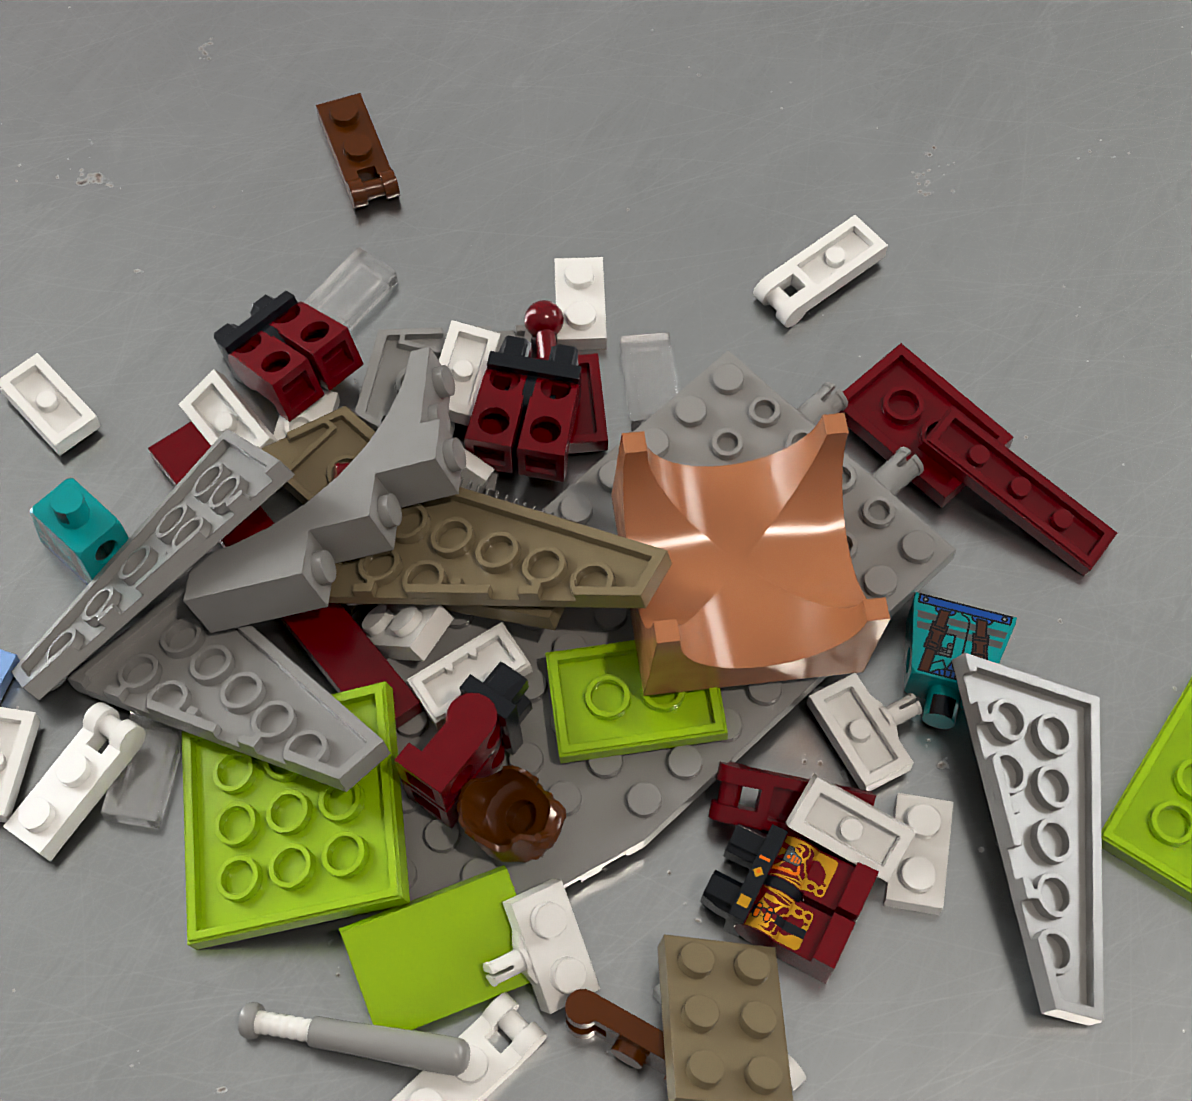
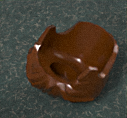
M513 765L503 766L500 771L488 777L472 778L465 783V786H462L461 793L458 796L457 811L461 827L487 855L501 862L526 863L543 857L544 853L554 846L566 819V809L553 797L551 792L543 789V786L539 783V778L532 775L529 771Z

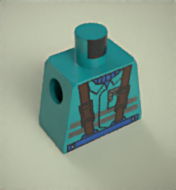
M74 478L64 480L30 510V515L40 541L86 585L93 580L129 539L120 521ZM102 545L108 557L103 560H96V552Z
M915 592L906 620L903 688L907 694L913 693L916 697L926 699L922 720L926 724L940 729L954 727L958 708L964 709L952 659L963 653H968L999 664L1016 625L1017 617Z

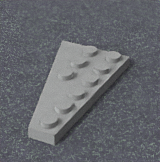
M226 429L13 668L11 673L20 685L38 700L43 698L49 691L57 689L74 669L174 581L183 578L202 556L295 474L277 458Z

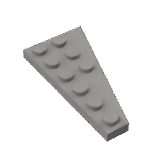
M187 581L67 677L70 684L78 692L345 792L351 789L391 754L384 740L251 624L210 633L183 601Z
M963 653L952 659L1041 1014L1088 1026L1104 1022L1100 697L968 653Z

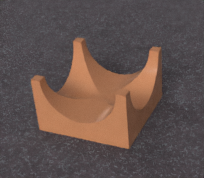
M845 413L822 415L820 421L810 433L781 451L759 459L723 466H690L674 463L657 456L647 447L644 431L621 434L611 494L618 536L667 550L672 562L671 567L646 608H630L644 696L864 672L890 621V614L886 597L873 599L865 597L858 583L849 552L842 491L843 459L846 440L849 434Z

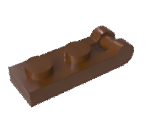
M361 93L316 105L318 119L353 208L357 209L368 206V200L382 196L386 200L399 197L400 190L395 173L386 158Z
M578 989L569 995L565 1003L566 1027L570 1034L579 1039H587L596 1035L613 1045L610 1050L611 1053L624 1063L637 1069H642L645 1063L664 1074L663 1082L667 1085L662 1030L590 990Z

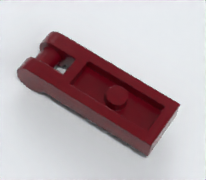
M719 762L716 778L721 781L718 798L711 800L709 818L733 825L741 824L768 832L773 824L788 831L787 835L811 840L789 828L786 824V820L810 779L752 768L736 762ZM835 784L874 806L876 795L872 791ZM743 786L759 789L755 808L739 804Z

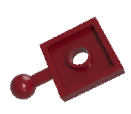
M540 300L529 306L525 313L524 323L528 332L536 338L538 355L536 359L548 361L551 347L556 346V335L563 327L564 317L561 309L555 303ZM598 353L578 355V366H581V397L568 454L608 450ZM516 447V458H518V450H517V447Z

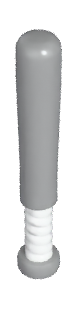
M257 1002L246 1003L239 1017V1033L247 1039L258 1038L260 1034H268L272 1037L279 1036V1038H288L290 1040L296 1039L300 1042L306 1041L308 1046L312 1048L340 1052L452 1076L464 1073L470 1060L469 1044L464 1039L458 1037L351 1022L322 1016L305 1019L293 1015L267 1012L264 1006Z

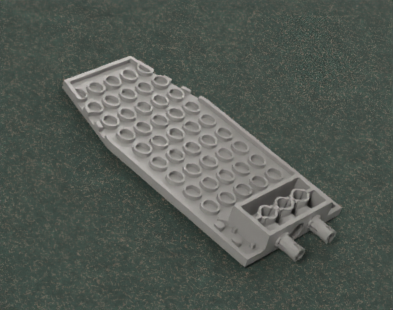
M728 350L633 432L644 431L647 447L654 454L665 460L690 466L731 465L759 459L791 446L810 433L818 424L822 415L836 414L844 411L848 407V400L840 389L831 395L830 392L835 389L836 385L831 382H825L815 394L796 409ZM620 443L543 508L545 513L551 515L554 512V516H563V519H572L573 522L582 523L583 525L618 535L611 494ZM900 447L888 461L873 474H870L844 452L842 474L843 510L853 568L860 588L867 599L886 597L891 618L915 595V592H919L954 559L956 549L895 496L916 476L923 473L924 466L916 454L907 461L906 457L911 454V450L906 447ZM565 607L555 630L448 611L454 619L424 661L388 658L387 661L410 688L407 681L408 678L503 622L532 666L533 672L525 676L528 680L529 688L524 694L531 701L533 709L520 724L523 744L514 755L505 750V759L497 772L503 766L509 765L529 771L532 775L539 778V783L543 786V789L551 792L553 797L566 809V819L554 846L547 850L543 857L526 863L501 862L487 855L465 833L459 820L451 829L409 799L400 778L410 901L502 865H505L508 869L516 895L550 879L562 880L564 888L578 880L582 882L602 871L603 866L625 854L629 856L645 847L717 780L716 776L720 761L726 763L736 762L827 676L720 688L728 730V740L560 764L545 653L635 640L630 608ZM424 708L420 714L396 729L398 755L408 743L422 751L439 731Z

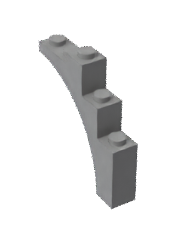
M430 346L410 352L403 383L389 413L367 445L339 476L307 503L272 526L231 546L206 553L194 564L189 571L183 601L210 633L328 607L331 584L336 579L335 563L394 550L397 526L402 521V507L459 494L461 470H464L466 467V454L461 441L457 437L453 438L450 434L451 422L448 412L450 396H453L455 393V383L448 366L440 364Z

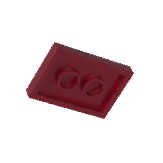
M902 343L843 391L848 400V407L839 413H845L847 426L887 461L900 447H906L911 450V454L906 457L907 461L916 454L924 466V471L911 482L941 508L962 491L966 485L918 447L951 405L1008 449L1014 438Z

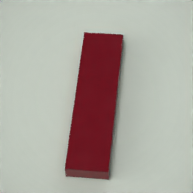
M952 405L918 447L1083 576L1091 571L1117 535L1115 530Z

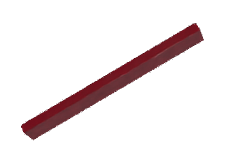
M189 422L150 446L148 450L152 459L171 483L176 486L211 445L195 425ZM259 506L219 543L223 548L231 546L275 523L263 508ZM329 603L328 607L279 618L338 693L384 681L393 688L396 729L423 711L422 704L417 696L340 603Z

